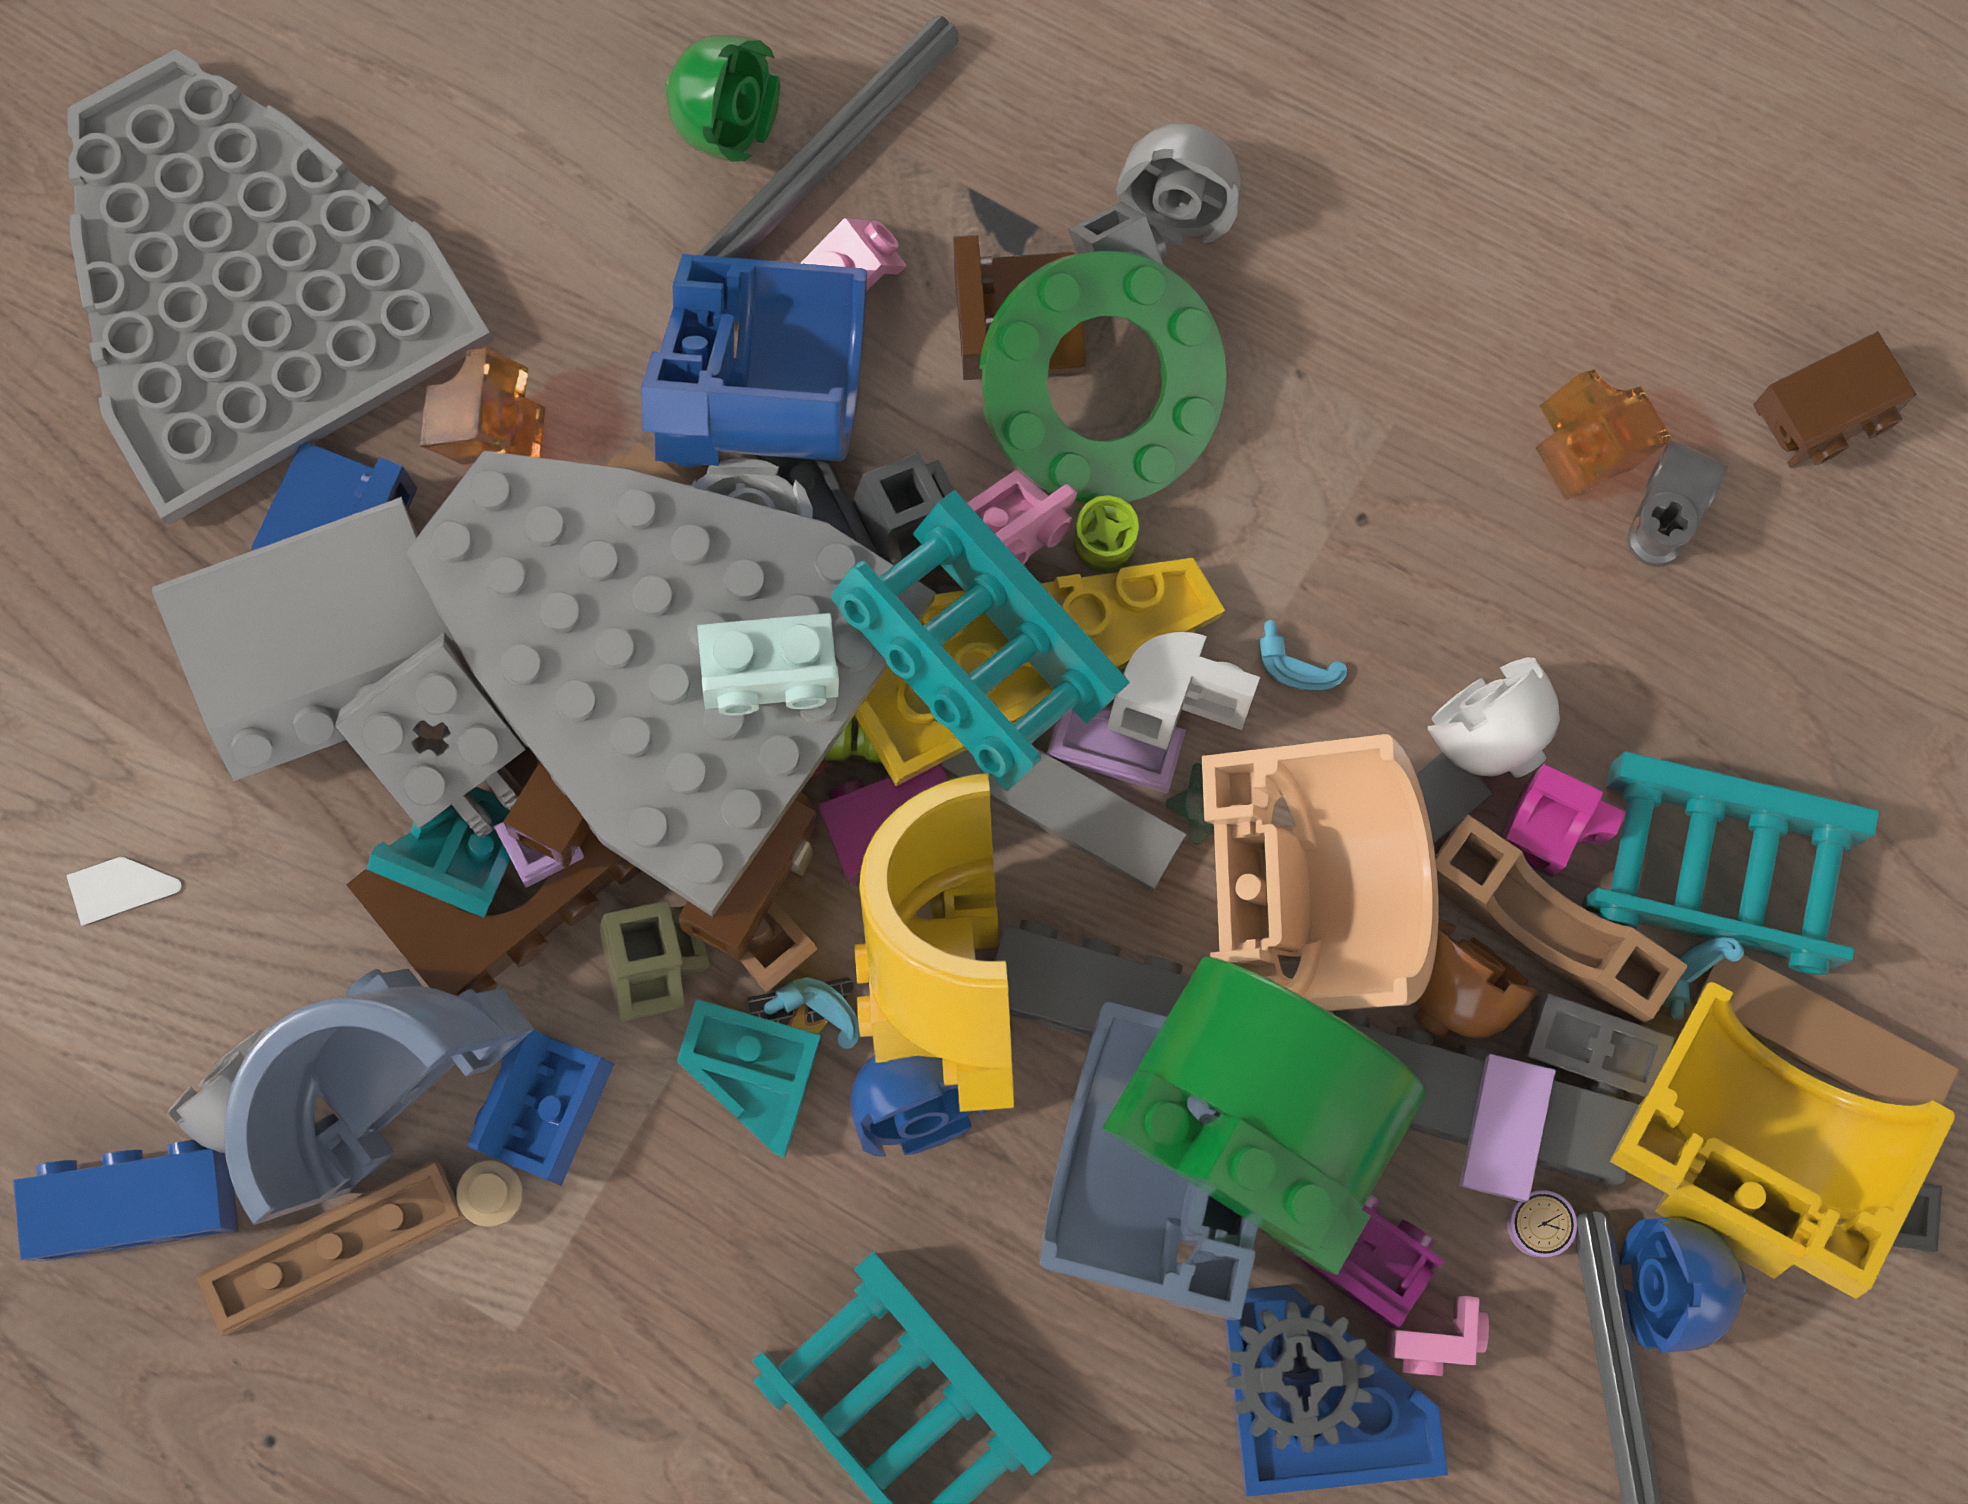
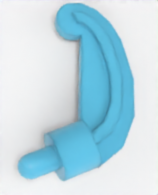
M1272 620L1265 622V637L1259 639L1261 661L1266 672L1277 682L1297 690L1325 691L1336 687L1345 679L1347 668L1342 662H1333L1329 665L1328 670H1324L1287 656L1284 637L1277 635L1276 623Z
M1727 937L1712 939L1693 947L1679 958L1688 967L1664 1001L1665 1006L1671 1008L1673 1019L1680 1020L1684 1017V1008L1690 1004L1689 984L1724 957L1731 962H1736L1742 958L1744 949L1738 941Z
M808 977L793 980L775 990L777 997L764 1005V1011L767 1014H774L783 1008L789 1013L805 1004L841 1030L837 1037L840 1047L849 1049L858 1042L860 1034L859 1022L855 1012L839 992L823 981Z

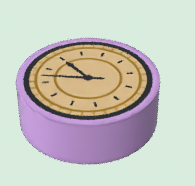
M1541 1190L1531 1192L1527 1202L1515 1201L1508 1213L1507 1229L1513 1244L1520 1251L1532 1257L1545 1258L1556 1256L1564 1252L1571 1245L1577 1231V1219L1572 1206L1565 1198L1557 1193Z

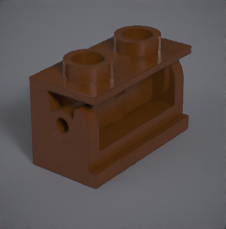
M1879 331L1770 384L1753 406L1757 413L1763 416L1776 440L1786 452L1796 448L1799 449L1787 462L1791 468L1809 458L1812 459L1815 465L1827 462L1849 448L1847 439L1865 431L1869 439L1888 431L1903 420L1899 412L1917 394Z

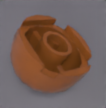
M1439 918L1434 966L1424 993L1416 1001L1420 1008L1414 1015L1415 1019L1426 1029L1443 1039H1447L1452 1031L1474 1039L1487 1038L1509 1028L1538 993L1536 988L1525 986L1529 980L1520 971L1473 937L1471 941L1461 939L1460 942L1450 938L1457 926Z

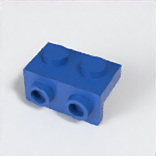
M533 1030L502 1057L501 1068L487 1100L475 1118L474 1129L468 1140V1147L562 1186L614 1063Z

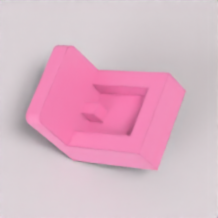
M844 218L801 262L804 264L864 268L867 270L866 291L883 274L898 275L907 266L896 252V249L899 247L896 238L883 224L875 220L868 221Z
M1458 1296L1455 1298L1453 1336L1387 1330L1385 1357L1403 1359V1373L1443 1376L1444 1363L1476 1365V1353H1485L1489 1336L1488 1313L1479 1312V1297Z

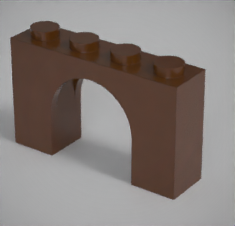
M525 745V751L504 765V767L524 789L540 761L529 746ZM590 829L580 846L584 856L583 859L569 865L568 868L548 876L539 891L523 905L508 912L485 915L484 918L458 909L447 902L367 869L363 870L346 885L429 988L458 996L469 989H473L476 993L495 990L498 984L494 978L513 963L517 967H522L535 959L548 946L549 942L545 937L564 921L569 926L578 923L596 908L599 900L595 896L614 880L619 885L624 884L642 870L604 846Z
M541 762L537 765L503 822L509 836L516 839L517 842L543 856L554 859L565 868H568L576 849L581 846L590 831L587 821L567 795H564ZM801 792L713 917L687 901L679 915L682 931L740 961L816 827V811L808 807L810 804L808 797Z

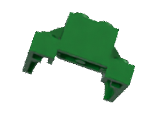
M1205 956L1201 959L1101 1129L1154 1163L1173 1171L1264 1230L1263 1233L1313 1266L1337 1275L1370 1218V1215L1362 1209L1424 1102L1427 1092L1422 1081L1404 1063L1371 1038L1334 1014L1253 971L1222 959ZM1191 1097L1220 1112L1221 1115L1203 1114L1198 1120L1187 1106L1188 1098Z

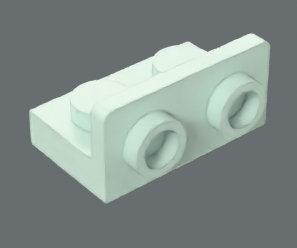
M831 613L697 625L705 709L718 708L719 713L723 715H745L757 711L759 704L786 702V706L791 709H810L824 705L827 702L826 698L838 697L839 675L838 666H836Z

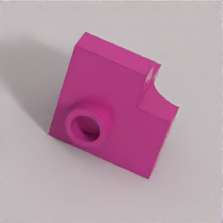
M1543 764L1525 782L1500 837L1521 850L1531 868L1554 877L1566 867L1576 845L1592 843L1603 846L1617 834L1626 812L1600 800L1603 791Z

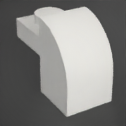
M1173 632L1157 636L1139 647L1130 658L1123 674L1130 683L1115 697L1107 729L1165 750L1169 746L1181 710L1242 730L1260 677L1244 672L1232 663L1215 662L1201 657L1207 636L1191 632Z

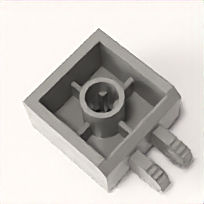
M446 632L435 638L339 711L335 725L336 728L419 828L452 805L465 822L469 824L470 828L479 837L482 836L484 838L494 830L491 817L477 803L469 791L485 780L495 792L501 804L510 810L521 794L502 767L525 751V744L479 686L461 651ZM425 720L432 727L443 722L447 726L444 728L443 738L434 740L422 737L419 734L421 725L418 722Z

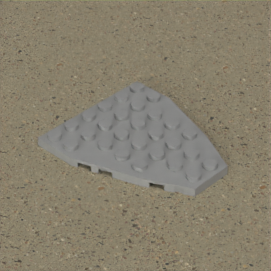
M174 49L67 108L68 135L73 141V150L68 157L69 180L74 185L75 213L70 215V238L82 307L88 313L93 341L89 343L91 358L98 369L102 392V397L99 398L101 415L160 519L167 526L292 456L301 444L305 442L315 443L494 341L427 230L416 221L412 223L389 204L383 194L373 186L368 187L346 168L344 162L289 117L270 105L265 108L241 93L238 86L220 75H210L205 72L198 62L180 51Z
M483 451L406 551L413 569L427 590L446 628L450 631L477 683L527 747L529 746L562 793L567 795L599 841L712 917L888 668L885 658L859 629L847 622L840 608L832 601L831 593L848 571L860 561H865L879 577L894 565L826 522L629 469ZM917 581L897 597L921 621L933 604L936 592ZM831 613L836 666H838L839 675L838 697L826 698L827 702L824 705L810 709H791L786 706V702L759 704L757 711L745 715H723L719 713L718 708L705 709L697 625Z

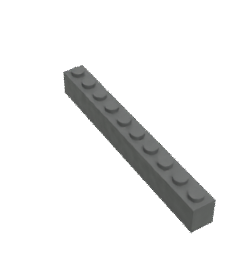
M1021 920L1019 929L1005 925L995 961H1006L1009 1015L1091 1038L1097 1017L1104 1003L1112 1002L1168 1017L1191 978L1181 975L1183 965L1177 962L1147 955L1144 964L1119 957L1121 948L1111 943L1092 938H1083L1082 945L1078 946L1057 940V929L1028 920ZM1347 1010L1333 1011L1335 1016L1350 1024L1398 1058L1424 1084L1427 1092L1425 1100L1408 1129L1468 1145L1485 1058L1489 1054L1496 1056L1498 1054L1469 1045H1460L1458 1053L1434 1047L1435 1037L1428 1033L1406 1027H1397L1395 1035L1371 1029L1372 1019L1365 1015ZM1533 1064V1065H1537V1066L1549 1068V1067H1546V1066H1542V1065H1538V1064ZM1555 1070L1536 1165L1607 1186L1624 1183L1627 1171L1611 1163L1610 1159L1639 1104L1625 1101L1626 1091L1601 1082L1587 1081L1585 1089L1561 1083L1562 1073Z

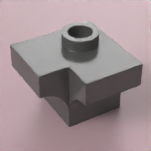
M917 452L862 474L852 503L878 555L892 565H896L922 545L913 533L935 505L954 491L940 461L925 464L920 453Z

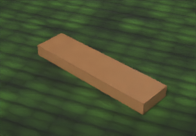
M1743 955L1736 962H1731L1724 957L1708 969L1691 1004L1696 1006L1706 985L1710 982L1733 992L1731 1004L1736 1017L1752 1036L1874 1101L1893 1105L1915 1106L1933 1100L1943 1105L1959 1071V1068L1746 955Z
M437 1158L195 1276L220 1335L228 1336L432 1237L467 1218L459 1209L456 1190L442 1159Z

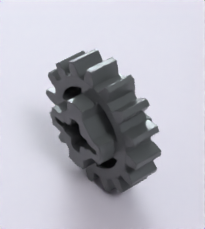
M1296 1302L1285 1303L1284 1319L1279 1321L1269 1309L1260 1311L1259 1315L1263 1329L1257 1332L1250 1327L1242 1326L1238 1332L1243 1340L1248 1343L1245 1352L1228 1351L1226 1356L1233 1363L1240 1365V1375L1224 1379L1225 1387L1241 1389L1244 1396L1232 1407L1234 1414L1240 1415L1252 1411L1256 1418L1252 1422L1249 1432L1253 1436L1258 1437L1265 1433L1269 1427L1275 1430L1273 1446L1281 1450L1285 1449L1291 1435L1297 1436L1298 1444L1302 1452L1305 1453L1313 1452L1314 1435L1321 1434L1324 1440L1334 1446L1339 1443L1338 1432L1335 1428L1336 1424L1341 1421L1343 1424L1357 1428L1361 1423L1356 1414L1350 1410L1354 1401L1371 1403L1372 1400L1371 1394L1358 1388L1359 1378L1374 1374L1373 1366L1357 1364L1354 1356L1366 1346L1364 1339H1354L1346 1342L1342 1335L1346 1331L1349 1321L1345 1317H1339L1328 1326L1323 1323L1325 1316L1324 1306L1319 1304L1312 1306L1307 1318H1301ZM1308 1331L1325 1339L1335 1350L1339 1360L1326 1361L1311 1348V1339L1308 1336ZM1281 1334L1279 1339L1280 1352L1268 1367L1255 1368L1258 1356L1264 1346L1272 1338ZM1300 1356L1302 1367L1313 1368L1315 1373V1381L1304 1384V1395H1301V1397H1298L1295 1386L1285 1385L1282 1380L1283 1372L1294 1368V1358ZM1342 1386L1334 1406L1325 1415L1317 1419V1416H1319L1318 1402L1330 1387ZM1273 1392L1287 1405V1415L1290 1416V1423L1273 1415L1264 1406L1258 1393Z

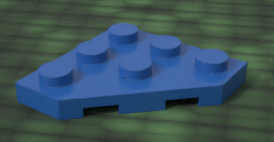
M1290 1285L1247 1289L1241 1319L1235 1321L1224 1319L1228 1351L1245 1352L1248 1343L1243 1340L1238 1331L1242 1326L1250 1327L1257 1332L1262 1330L1263 1325L1260 1321V1311L1269 1309L1279 1321L1284 1319L1285 1303L1296 1302L1301 1318H1307L1308 1312L1313 1305ZM1324 1316L1323 1323L1329 1326L1333 1321ZM1308 1331V1336L1311 1339V1348L1326 1361L1339 1360L1337 1353L1325 1339ZM1347 1331L1342 1335L1346 1342L1355 1339ZM1281 1334L1272 1338L1264 1346L1258 1356L1255 1368L1268 1367L1280 1352L1279 1339ZM1364 1347L1361 1352L1354 1355L1357 1364L1373 1366L1374 1374L1359 1378L1358 1388L1371 1394L1372 1400L1371 1403L1354 1401L1350 1410L1356 1414L1361 1423L1357 1428L1343 1424L1341 1421L1336 1424L1335 1428L1338 1432L1339 1443L1334 1446L1324 1440L1321 1434L1314 1435L1313 1452L1305 1453L1302 1452L1298 1444L1297 1436L1291 1435L1289 1443L1284 1450L1273 1446L1275 1430L1269 1427L1265 1433L1258 1437L1253 1436L1249 1432L1251 1424L1256 1418L1252 1411L1246 1414H1235L1245 1496L1446 1476L1448 1471L1439 1406L1390 1369L1384 1361L1368 1348ZM1300 1356L1294 1358V1368L1283 1372V1383L1295 1386L1298 1397H1301V1395H1304V1384L1315 1381L1314 1369L1302 1367ZM1229 1360L1231 1376L1240 1375V1365ZM1342 1386L1330 1387L1318 1402L1319 1416H1317V1419L1325 1415L1334 1406ZM1232 1388L1235 1405L1244 1396L1241 1389ZM1273 1392L1258 1393L1264 1406L1273 1415L1290 1423V1416L1287 1415V1405Z

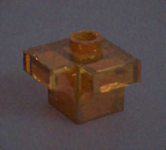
M487 347L468 350L466 360L454 378L443 384L427 386L420 446L462 465L474 463L483 451L540 458L546 407L525 398L528 367Z
M1593 369L1575 376L1539 406L1554 433L1535 447L1566 501L1581 496L1594 486L1613 476L1632 470L1671 441L1672 437L1642 386L1630 390L1614 388L1606 383L1596 370Z

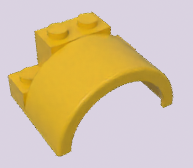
M988 773L969 775L938 784L905 802L883 822L873 836L863 858L860 872V897L866 943L855 944L856 975L858 984L869 983L870 996L857 997L860 1037L873 1036L876 1063L911 1056L942 1058L944 1086L958 1085L960 1112L1014 1108L1006 961L990 962L975 960L974 950L999 947ZM931 899L932 919L917 917L915 913Z
M1710 982L1701 994L1650 1092L1636 1110L1610 1162L1665 1192L1655 1210L1657 1214L1665 1218L1679 1217L1692 1219L1722 1235L1738 1259L1773 1279L1777 1278L1794 1264L1857 1299L1871 1290L1955 1120V1114L1952 1110L1933 1100L1915 1106L1893 1105L1870 1100L1831 1086L1803 1072L1770 1051L1752 1036L1738 1020L1732 1009L1731 998L1733 992L1714 982Z

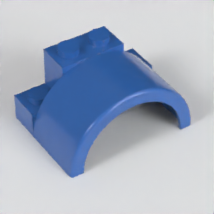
M682 254L673 282V309L660 352L652 351L641 386L643 431L655 433V461L676 462L686 467L702 465L719 466L722 452L843 461L849 451L857 408L864 339L867 270L854 267ZM734 322H739L736 358H734Z

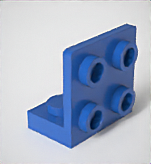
M305 442L298 447L251 546V550L259 549L400 497L408 511L418 488L402 465L379 457L375 467L371 468Z

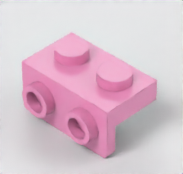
M1015 470L967 504L1024 565L1029 556L1045 545L1048 548L1054 547L1067 535L1073 524V518L1070 515L1077 491L1068 484H1065L1048 496L1038 486Z

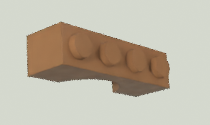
M1468 814L1453 829L1435 855L1438 893L1620 1019L1638 1025L1652 1020L1688 967L1687 964L1633 927L1605 920L1559 893L1531 868L1521 850Z

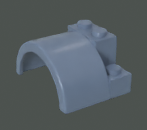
M409 968L385 973L375 969L351 985L346 992L348 996L309 1004L288 1014L270 1027L248 1052L236 1074L230 1090L224 1122V1143L229 1174L235 1192L252 1223L256 1225L353 1191L395 1153L380 1131L454 1065L459 1067L465 1077L488 1071L531 1033L534 1028L503 988L476 993L473 989H469L455 996L437 989L423 987ZM320 1097L340 1119L333 1113L314 1124L315 1098Z
M1106 1002L1103 1004L1097 1017L1073 1098L1043 1228L1039 1256L1040 1265L1044 1269L1168 1300L1167 1304L1232 1321L1239 1320L1242 1316L1256 1251L1253 1250L1258 1226L1173 1171L1154 1163L1101 1129L1167 1019L1163 1015ZM1191 1097L1188 1098L1187 1106L1198 1120L1203 1114L1221 1115L1220 1112L1209 1109V1106ZM1178 1244L1194 1247L1186 1262L1177 1263Z

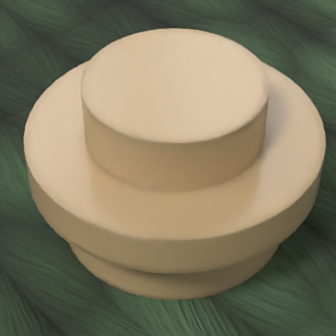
M487 1160L476 1163L466 1170L458 1183L456 1197L460 1211L469 1221L479 1226L496 1227L507 1223L518 1213L523 1202L524 1189L521 1178L512 1167L499 1161Z

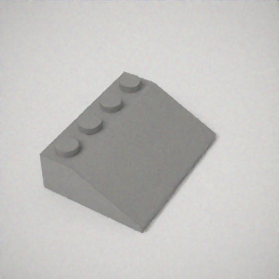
M401 497L152 587L153 596L206 728L233 781L345 741V737L335 726L342 707L442 633L446 632L457 646L407 557L406 551L418 537V534Z

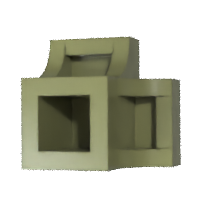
M668 900L603 915L599 931L619 1022L683 1009L685 1000L681 976L704 972L709 969L710 964L705 943L681 930L679 915L685 906L670 907Z

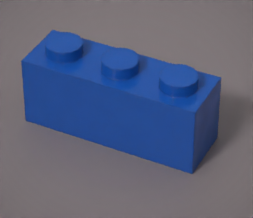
M187 1140L168 1144V1155L143 1159V1150H124L101 1155L102 1166L78 1169L77 1160L53 1161L36 1165V1176L13 1180L20 1260L45 1262L238 1231L234 1186L229 1174L226 1153H219L213 1149L203 1147L195 1140Z

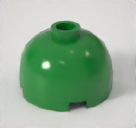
M710 35L697 40L686 48L667 77L665 92L672 124L678 135L687 144L706 155L730 162L746 161L753 156L744 152L749 149L754 137L757 142H765L771 132L778 111L780 78L777 74L769 73L766 57L775 58L771 48L761 40L739 35Z

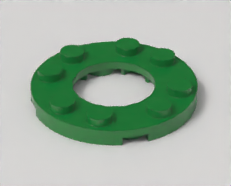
M1093 251L1065 256L1046 264L1024 279L1009 294L991 322L984 341L979 369H982V391L985 406L982 409L990 433L1000 451L1009 463L1033 484L1050 493H1054L1065 484H1068L1077 491L1075 501L1087 503L1096 497L1107 495L1131 502L1160 491L1179 478L1198 459L1210 441L1221 416L1227 382L1226 358L1221 335L1211 312L1199 294L1187 281L1163 264L1144 256L1120 251ZM1102 315L1124 318L1145 331L1158 349L1162 378L1160 399L1149 419L1131 434L1109 441L1086 439L1069 429L1053 409L1047 388L1049 361L1060 339L1080 322Z

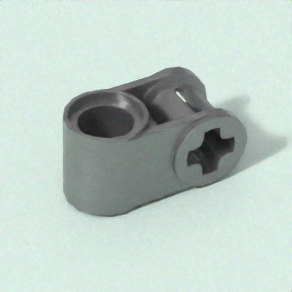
M1670 438L1645 487L1647 491L1628 530L1627 542L1633 556L1643 564L1654 567L1664 566L1674 561L1684 545L1689 542L1697 531L1703 515L1712 503L1724 479L1728 465ZM1660 524L1667 528L1665 535L1658 531Z

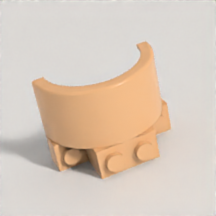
M1389 734L1202 756L1204 819L1206 822L1214 825L1220 948V952H1211L1210 957L1228 961L1264 976L1327 1011L1406 1006L1416 1002L1422 996L1429 983L1435 961L1439 919L1438 881L1434 844L1426 804L1414 768L1401 745ZM1284 797L1295 827L1271 824L1274 805L1280 798ZM1299 963L1293 978H1288L1283 974L1280 965Z

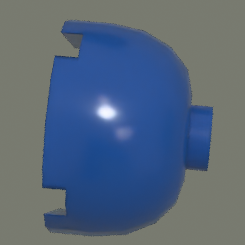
M873 1055L863 1065L853 1082L850 1096L853 1121L863 1151L873 1156L886 1157L883 1145L901 1144L904 1155L919 1153L943 1145L964 1134L972 1127L968 1115L973 1111L960 1112L958 1085L944 1086L942 1058L911 1056L876 1063L875 1055ZM977 1110V1111L979 1112V1114H980L981 1116H983V1114H984V1112H985L986 1110Z
M1679 1217L1639 1220L1629 1230L1621 1250L1620 1265H1631L1633 1292L1626 1289L1624 1291L1631 1330L1639 1344L1647 1349L1659 1348L1661 1349L1660 1352H1682L1709 1347L1723 1337L1732 1328L1740 1310L1746 1291V1279L1737 1257L1722 1235L1697 1221Z

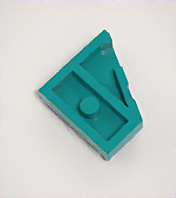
M477 786L469 791L477 803L487 811L491 817L493 827L504 822L510 809L505 808L495 794ZM450 805L420 828L413 822L411 831L389 846L384 841L375 846L366 869L484 918L511 858L495 827L484 838L482 836L479 837L457 810Z
M696 999L677 1062L776 1156L786 1158L822 1036Z

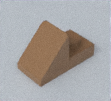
M774 900L742 955L740 962L767 993L812 956L818 948Z

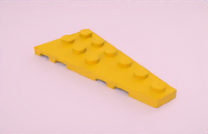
M1194 558L1123 567L1116 573L1081 577L1080 574L1057 577L1053 582L1040 583L1119 671L1127 667L1132 655L1147 641L1173 632L1193 633L1220 619L1225 612L1224 607ZM963 590L935 594L933 604L925 613L920 623L923 626L966 592ZM983 612L945 642L942 647L969 675L1005 646L1009 639ZM1026 661L986 695L1008 720L1014 724L1054 689L1029 661ZM889 666L855 713V717L895 786L967 750L947 727L935 719L926 703Z

